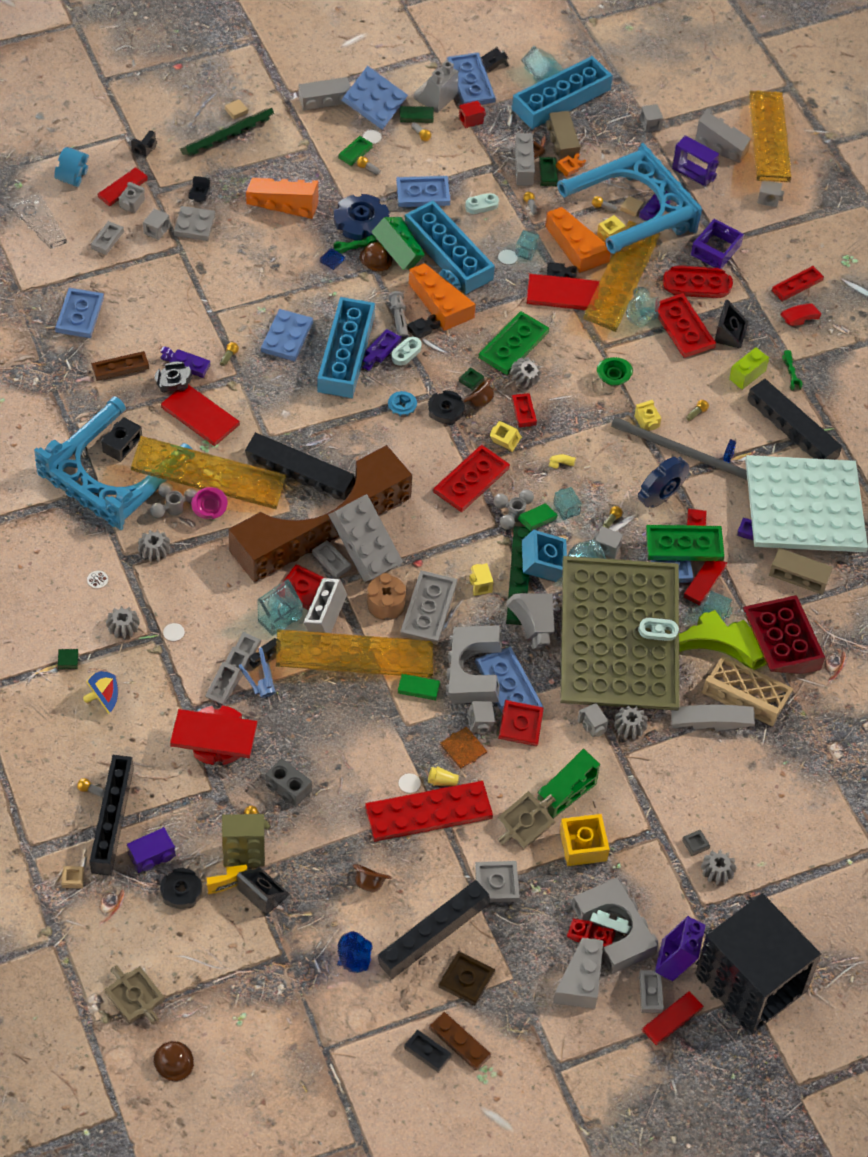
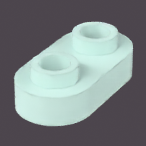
M493 193L473 196L466 200L465 209L470 214L492 211L498 208L499 198Z
M408 337L392 351L393 363L400 366L406 365L419 354L422 345L420 339Z
M645 618L639 625V633L646 639L671 641L676 638L679 631L678 625L674 621L666 619ZM645 628H650L651 632H647ZM665 630H669L671 633L667 634Z
M598 910L597 914L592 913L590 921L629 935L632 928L628 925L629 921L619 917L615 921L609 918L610 914Z

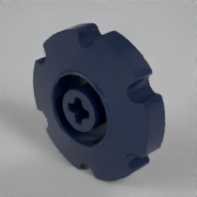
M361 194L359 197L350 195L338 202V209L334 210V225L337 230H343V236L361 241L363 238L373 235L372 230L384 217H389V210L386 204H380V199L369 194Z
M675 456L659 464L642 483V489L638 493L639 501L647 508L650 506L654 508L666 502L685 482L686 475L689 472V464L681 457L676 458Z

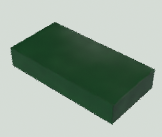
M400 106V122L434 123V107Z
M539 157L540 186H557L556 157Z

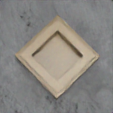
M240 99L225 105V110L233 120L248 114V109Z
M628 196L621 205L620 211L636 217L642 209L644 202Z
M63 866L62 888L83 889L84 867Z

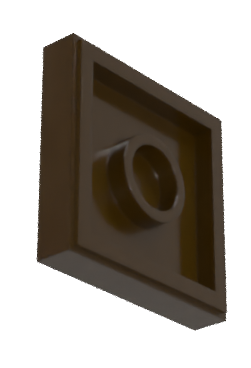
M458 951L439 982L438 987L476 1006L494 976L496 969Z

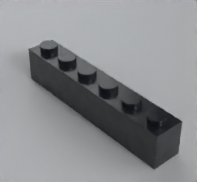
M763 379L749 389L747 398L749 403L757 408L764 417L774 423L778 429L783 431L790 440H793L800 446L801 450L809 454L813 459L836 460L840 456L842 445L767 379Z
M256 432L245 449L246 457L251 463L261 464L269 471L275 470L286 478L296 479L302 485L308 484L314 487L315 490L329 493L338 500H346L356 482L355 474Z
M112 754L89 861L91 874L112 876L134 771L133 757Z
M474 880L378 954L380 967L391 979H394L490 904L489 893L477 880Z

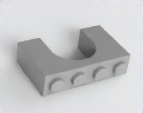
M500 625L453 627V635H450L452 651L448 653L451 667L447 668V677L450 680L449 684H446V695L450 696L452 704L472 703L473 701L499 702L500 685L497 675H470L464 672L462 667L466 660L475 654L502 652L503 636Z
M618 878L573 897L572 907L579 919L589 920L592 913L597 914L598 910L621 916L624 920L629 921L628 925L632 927L627 937L603 948L602 959L611 974L656 955L658 940L654 934L650 933L646 919L640 916L635 901L629 898L626 886L623 883L621 884Z

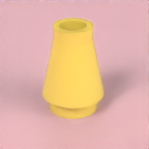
M438 766L436 768L431 767L428 783H432V786H456L459 775Z

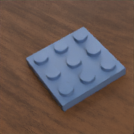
M367 66L344 95L342 101L383 130L408 95Z

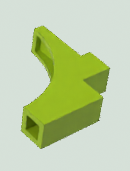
M713 610L709 613H703L698 619L697 626H691L687 631L679 633V652L690 649L714 650L735 658L744 666L753 670L767 664L751 628L744 619L739 622H733L727 627L716 610Z

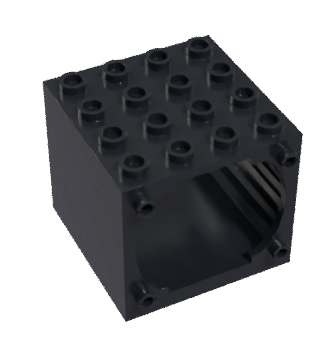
M763 893L755 899L749 897L744 902L746 905L715 929L709 927L704 932L706 937L700 958L695 963L697 965L695 972L697 979L702 984L705 983L712 995L716 999H720L725 1005L726 1010L730 1014H734L739 1020L740 1025L745 1030H749L751 1034H754L808 991L821 957V952Z

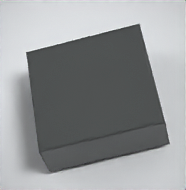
M701 829L682 838L691 856L710 849V844Z

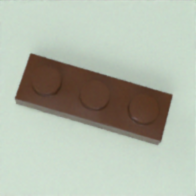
M145 351L91 363L96 381L149 369Z
M445 1011L430 1024L429 1029L475 1071L491 1057V1053Z

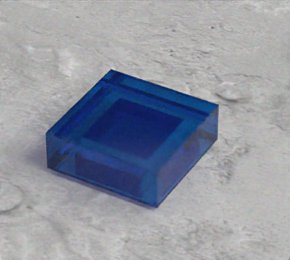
M332 248L320 257V262L332 270H335L345 260L344 255Z
M729 440L724 452L723 461L731 462L737 443L735 440Z

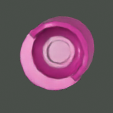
M213 487L198 491L193 496L191 502L194 513L203 519L220 517L224 514L228 505L224 492Z

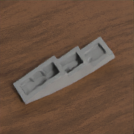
M245 632L242 633L237 645L231 649L226 661L222 662L205 695L206 698L224 705L243 676L239 664H242L245 670L247 669L251 661L249 656L256 653L261 644L259 638Z
M694 705L679 707L678 711L671 710L672 726L674 729L693 726L695 730L714 727L716 731L755 726L754 707Z

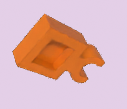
M575 154L573 159L567 156L557 161L556 167L568 177L578 172L585 165L586 160H578L580 154Z

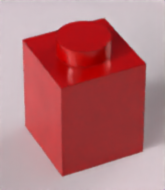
M478 100L459 105V119L464 128L484 124L486 111Z

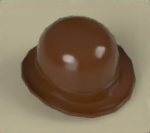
M377 242L369 244L359 255L361 263L373 271H385L392 265L393 261L392 256L383 245Z
M491 378L485 379L463 402L469 401L479 408L485 407L494 398V390L490 386Z
M352 865L356 869L355 883L360 889L365 891L377 892L381 889L386 879H392L387 874L378 873L362 865Z
M170 1041L162 1044L156 1050L154 1066L163 1078L177 1082L186 1079L191 1074L194 1067V1057L186 1044L179 1041Z

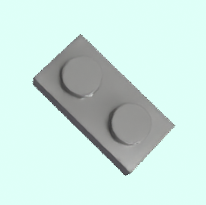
M108 221L91 243V249L107 255L124 233V227Z
M328 541L312 550V555L336 579L351 569V564Z
M640 970L641 1013H662L664 1009L661 975L651 970Z

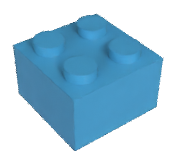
M533 530L522 540L523 573L557 582L562 577L563 556H567L566 539Z

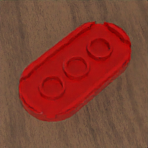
M673 266L664 273L663 286L673 295L684 293L687 297L722 298L731 292L733 279L730 274H726V271L720 268Z

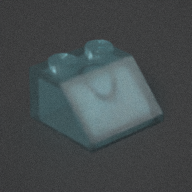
M533 46L521 60L525 65V70L534 75L533 79L537 83L564 70L551 54L536 46Z
M288 579L257 599L258 622L272 636L284 631L292 622H297L303 616V604Z

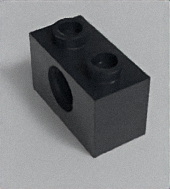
M123 417L114 424L108 434L103 436L101 440L103 453L121 462L143 438L142 426Z

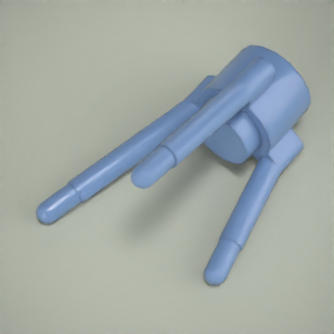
M260 647L259 653L265 678L258 681L259 685L257 686L242 664H239V668L254 689L255 695L260 694L261 698H266L274 695L276 691L273 685L270 664L266 663L263 649Z

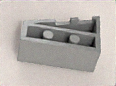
M707 108L698 121L695 141L716 151L721 156L741 163L749 150L751 138L734 126L731 128L723 123L724 119L721 117L719 119L710 113L711 110Z
M581 939L555 992L553 1003L596 1008L603 940Z

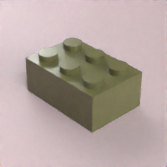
M264 814L222 815L224 867L247 865L251 868L265 866Z

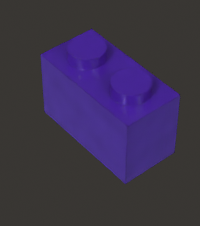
M164 827L127 843L128 855L138 873L149 871L155 865L169 862L176 856L175 846Z

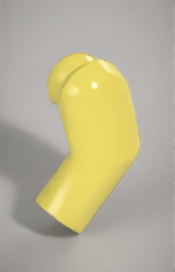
M564 454L551 456L549 467L557 469L559 463L574 467L576 458Z

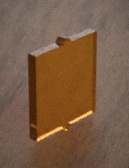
M467 726L457 733H452L450 737L440 742L442 748L460 769L472 762L475 763L478 758L487 754V750Z

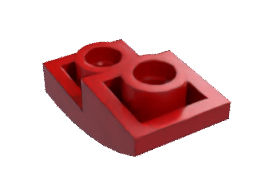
M813 303L791 307L782 311L780 315L788 325L794 326L803 325L805 320L820 319L822 313Z
M573 918L567 937L580 943L582 938L603 940L604 948L613 943L616 933L614 929L594 926L593 921Z

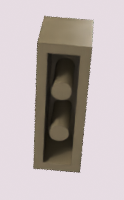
M569 111L549 113V119L546 120V128L550 130V141L554 143L555 155H558L559 160L567 156L573 159L575 154H580L581 146Z
M779 548L772 563L769 576L823 595L833 567Z

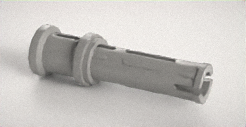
M393 291L388 295V300L391 302L390 311L395 318L397 335L401 336V341H404L409 337L404 314L406 311V306L403 303L404 294L401 291Z

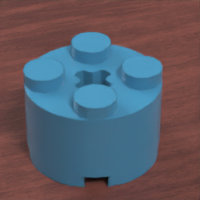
M64 147L58 158L59 166L55 167L54 178L79 187L82 181V174L86 175L89 166L86 163L88 162L89 154L70 147Z

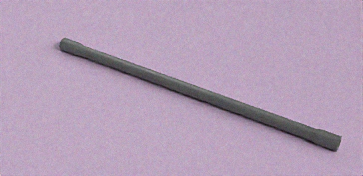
M614 417L611 427L633 434L747 480V472L743 468L635 426L620 418Z

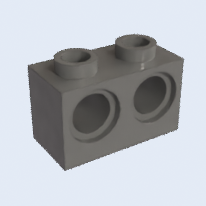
M283 758L265 774L266 786L271 791H276L280 794L286 803H291L295 807L312 792V780Z

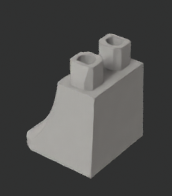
M446 60L440 69L435 70L432 76L414 92L415 100L427 107H434V111L438 113L458 95V71L454 69V64Z
M520 593L512 595L506 601L507 607L520 620L527 640L532 641V650H543L546 645L550 644V635L554 633L553 594Z

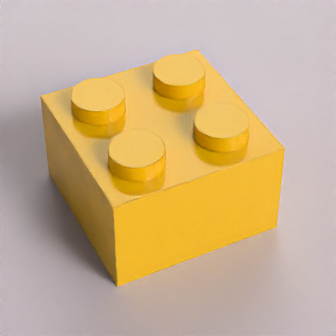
M602 814L561 819L559 831L567 866L607 862L610 849Z

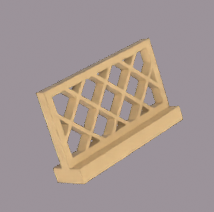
M722 656L711 675L707 677L702 694L726 705L754 707L756 719L774 726L793 688ZM723 663L730 666L732 670L724 671ZM745 673L750 678L742 679L740 674ZM735 675L737 680L729 681L727 676ZM716 677H723V679H724L725 682H722V681L717 680V679H715V678H716ZM762 681L766 683L767 686L759 687L757 682ZM753 683L755 688L747 689L745 684ZM740 685L742 690H739L732 686ZM775 690H782L786 694L778 696ZM770 691L773 697L765 698L762 692ZM758 693L760 699H758V698H756V697H754V696H752V695H750V694ZM769 702H776L778 708L769 704Z

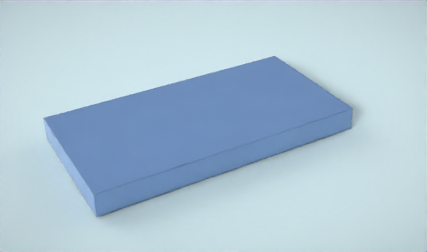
M479 52L447 57V60L454 64V69L458 71V94L462 104L477 100L480 105L496 102Z
M511 646L502 649V652L490 653L475 659V664L481 675H497L500 687L499 702L496 703L501 713L503 712L505 700L543 707Z

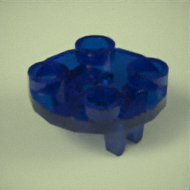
M350 931L344 933L338 942L337 952L339 960L337 966H343V969L355 974L367 971L371 962L372 943L358 932Z

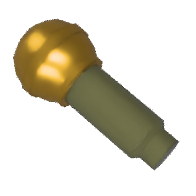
M230 342L227 345L226 353L220 362L221 366H225L232 355L238 352L239 346L235 342Z
M699 400L686 419L688 421L693 420L700 413L707 411L709 408L708 402L706 400Z
M618 506L612 507L602 527L610 528L613 522L622 516V509Z
M249 805L244 810V814H259L257 807ZM264 819V829L269 830L271 825Z

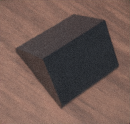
M728 299L725 300L715 342L739 349L742 347L749 321Z
M262 868L242 871L237 874V889L266 916L289 896V893Z

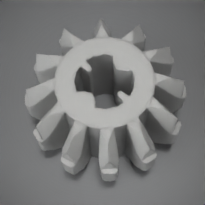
M529 357L525 359L520 358L512 364L509 374L513 376L512 380L517 382L516 386L521 384L523 389L526 387L531 388L539 382L542 372L538 370L540 366L534 364L535 360L530 361Z
M157 529L156 532L149 530V534L143 533L142 538L138 540V551L142 554L143 559L149 558L150 562L153 559L159 562L160 557L166 559L167 553L170 551V539L166 537L165 532L160 533Z
M121 605L120 610L114 608L113 613H108L106 626L109 633L114 634L116 639L122 636L125 640L127 635L132 637L133 632H138L140 620L137 617L136 611H131L130 606L124 609Z
M628 705L626 709L621 708L619 713L615 715L614 727L618 729V735L624 734L625 739L631 736L634 740L636 735L641 737L643 732L647 730L648 718L644 716V710L638 711L637 706L631 709Z
M721 849L718 851V854L712 850L710 855L704 857L701 864L703 877H708V882L714 880L716 885L720 881L726 884L728 880L734 878V873L737 869L736 865H734L735 858H729V852L725 855L722 854Z

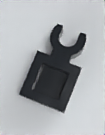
M547 263V275L577 277V274H575L577 272L576 266H569L567 268L564 263Z
M432 314L427 320L421 317L407 324V329L414 337L421 339L431 334L432 329H438L441 321L433 322L436 315Z
M276 638L262 646L266 662L275 659L280 653V642ZM253 653L249 656L251 660L249 664L253 669L257 668L261 664L260 653Z

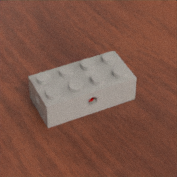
M367 494L328 514L364 582L374 579L403 562Z

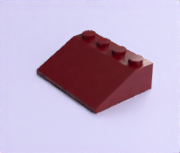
M797 595L743 607L744 614L770 672L806 674L822 669L825 655Z

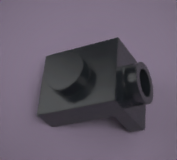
M495 47L481 57L489 72L502 63L506 67L509 66L507 61L509 59L508 55L504 50L501 52L498 47Z
M151 130L148 131L142 141L135 138L131 140L132 152L147 157L152 149L154 150L157 146L156 132Z
M194 176L189 199L195 202L206 201L210 194V178Z

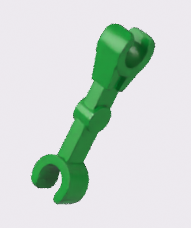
M371 235L366 240L350 243L335 242L333 244L335 254L341 255L349 249L368 246L371 243H375L377 238Z
M785 350L782 359L785 365L788 366V373L792 379L790 389L793 391L795 388L794 384H797L801 390L803 382L796 377L795 367L792 364L791 350Z

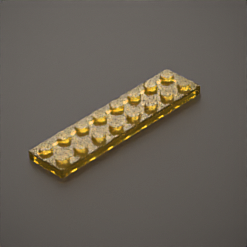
M749 91L756 181L791 182L783 92Z
M629 220L624 230L638 224ZM661 233L626 246L621 251L612 255L583 319L614 332L617 331Z
M144 436L140 437L131 465V471L198 489L218 488L228 497L276 510L286 478L285 474Z
M277 629L276 667L398 676L407 674L425 678H432L433 676L432 641Z

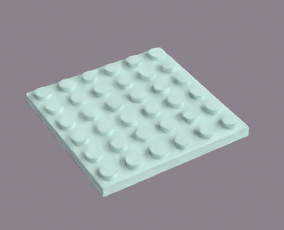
M746 455L745 463L754 547L867 552L868 545L856 461Z

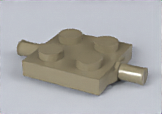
M528 791L498 817L507 831L498 838V841L504 845L513 838L526 849L556 823L547 810V807L556 800L550 794L541 802L535 799Z
M115 965V968L112 967L110 971L117 979L105 989V994L125 1020L131 1024L138 1018L146 1016L152 1025L155 1022L157 1023L159 1018L153 1012V1009L164 1002L165 997L141 966L125 974L118 965Z

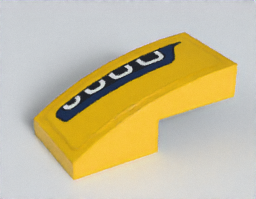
M247 865L226 867L227 875L206 877L208 894L222 892L237 886V874L247 871Z

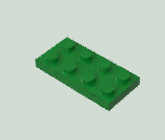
M520 311L479 353L478 358L508 376L512 369V364L520 358L524 359L549 333L550 328Z
M646 525L648 560L724 561L722 526Z

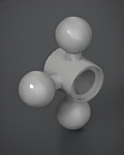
M164 482L160 484L158 492L162 497H166V503L163 505L161 503L153 504L150 508V513L155 518H161L166 510L170 515H179L183 512V503L186 501L191 503L193 496L198 491L194 488H189L182 496L179 491H173V486L170 483Z
M525 489L521 491L519 497L512 498L510 502L504 494H497L494 497L493 502L497 508L502 509L506 507L509 509L508 515H504L500 519V525L503 529H512L515 522H519L518 517L525 512L526 504H530L534 500V494L531 490Z

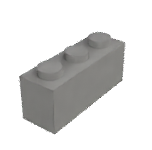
M348 77L298 84V96L302 109L309 110L346 104L342 101V98L351 86Z
M516 133L514 144L516 186H533L535 174L533 133Z
M323 578L304 621L311 638L329 639L347 596L340 579Z

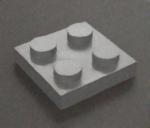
M181 206L174 229V236L208 241L215 219V211Z
M517 861L475 862L476 880L489 893L490 902H519Z

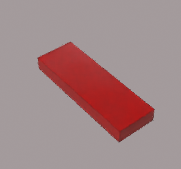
M135 167L100 191L98 198L110 207L119 201V197L127 188L128 182L140 186L148 180V176Z
M811 266L772 286V291L783 302L822 282L824 276L814 266Z
M706 561L685 591L683 597L700 606L728 563L725 561Z
M688 991L646 1024L642 1031L657 1046L700 1012L704 1006Z

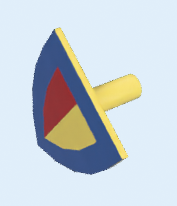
M104 671L96 672L86 681L93 692L85 695L83 699L86 703H89L98 698L109 714L117 703L118 685L116 675Z

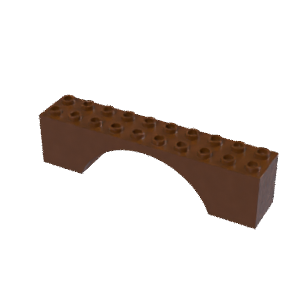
M385 445L356 461V482L347 499L337 508L322 516L306 520H284L259 512L228 529L229 551L253 582L264 579L270 573L281 570L285 565L297 561L307 553H312L314 548L325 541L330 543L333 539L339 537L328 515L366 494L378 515L393 509L394 506L402 502L408 501L412 493L413 475L393 451Z

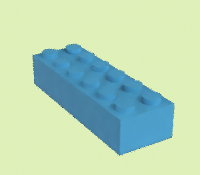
M591 56L514 94L512 110L531 129H534L546 123V120L549 119V113L570 111L611 90L613 75Z
M434 200L405 214V223L417 243L441 269L452 272L458 278L461 284V291L464 294L494 280L495 265Z
M340 297L317 378V392L347 398L354 397L375 318V303Z

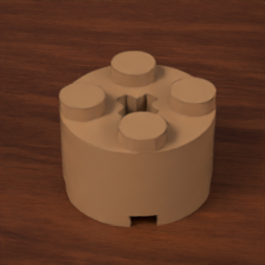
M383 573L373 579L367 588L369 612L374 617L382 620L385 618L395 619L403 613L406 600V586L403 582L388 573Z

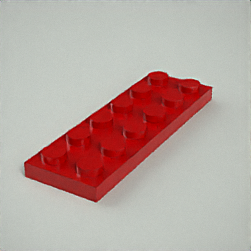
M483 780L365 803L374 842L493 819V812Z

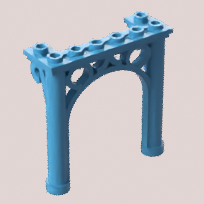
M644 143L640 144L636 152L568 180H560L557 183L558 191L562 197L570 196L614 177H626L628 180L635 179L653 190L659 199L660 211L648 221L607 237L605 241L606 246L612 254L666 229H672L678 236L684 234L687 230L694 234L698 231L702 213L700 204L691 197V194L682 187L681 183L674 178L671 172L665 168L662 162L657 159L651 149ZM666 201H675L678 206H671Z
M114 396L103 409L67 441L61 444L56 440H52L45 450L41 447L39 449L36 447L34 453L37 473L41 478H46L54 487L65 491L69 497L78 500L83 507L91 509L96 516L107 520L112 527L122 530L124 529V520L155 493L160 484L169 480L187 462H191L196 457V454L188 444L183 443L145 479L131 486L114 487L93 479L81 464V454L84 448L126 410L124 403ZM75 454L76 460H70L69 458ZM66 467L77 468L78 471L75 474L69 475L63 470ZM81 478V482L83 483V485L81 486L75 481ZM92 492L98 493L99 497L94 495ZM106 495H116V498H114V497H112V496H111V497H108V496H107V497L104 499V497H105Z

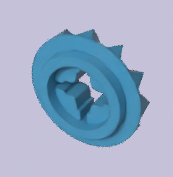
M442 269L438 273L456 289L461 291V284L452 272Z
M399 391L389 397L388 407L392 410L393 414L397 413L399 416L405 414L408 416L409 413H414V410L417 408V400L411 393ZM400 400H401V402H402L403 404H405V407H402V405H399V404H400Z

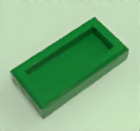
M359 136L338 154V158L353 166L359 157L364 156L373 148V143Z
M544 503L520 514L518 520L529 531H532L556 520L558 514Z
M401 674L398 694L436 701L440 681Z

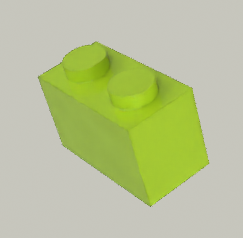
M755 347L732 365L729 380L743 390L766 372L769 357Z

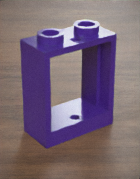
M684 135L675 146L672 169L706 187L717 177L716 169L719 165V153ZM688 154L707 163V170L688 160Z
M713 219L693 242L691 256L714 268L722 269L741 247L744 234L723 222ZM715 235L732 245L725 253H722L706 245L707 241Z
M687 916L662 939L655 973L673 982L699 959L706 925Z

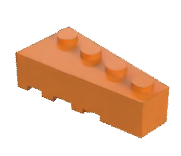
M252 178L246 191V204L313 219L318 206V180H312V183L305 182V180L289 182L288 179L274 181L273 178Z
M563 207L547 212L545 227L571 263L577 267L579 273L610 262L611 253L607 249L606 243Z
M423 263L409 269V285L430 313L436 315L435 320L441 321L440 326L444 331L475 318L476 304L428 265Z

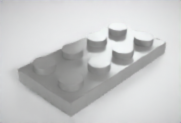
M420 570L400 636L438 645L458 579Z

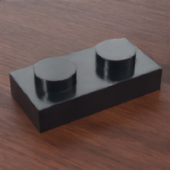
M418 1029L404 1045L405 1050L438 1073L452 1057V1053Z

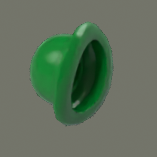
M611 357L600 361L597 365V374L606 384L617 386L624 384L631 378L633 367L626 359Z

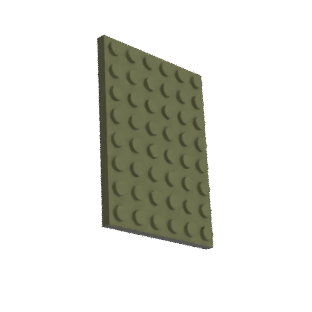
M563 556L560 703L582 705L597 703L598 706L627 707L629 705L630 708L637 706V708L679 710V631L676 638L671 641L646 639L639 633V625L645 618L672 620L679 628V564ZM645 628L647 632H651L650 628ZM665 630V633H671L669 630Z

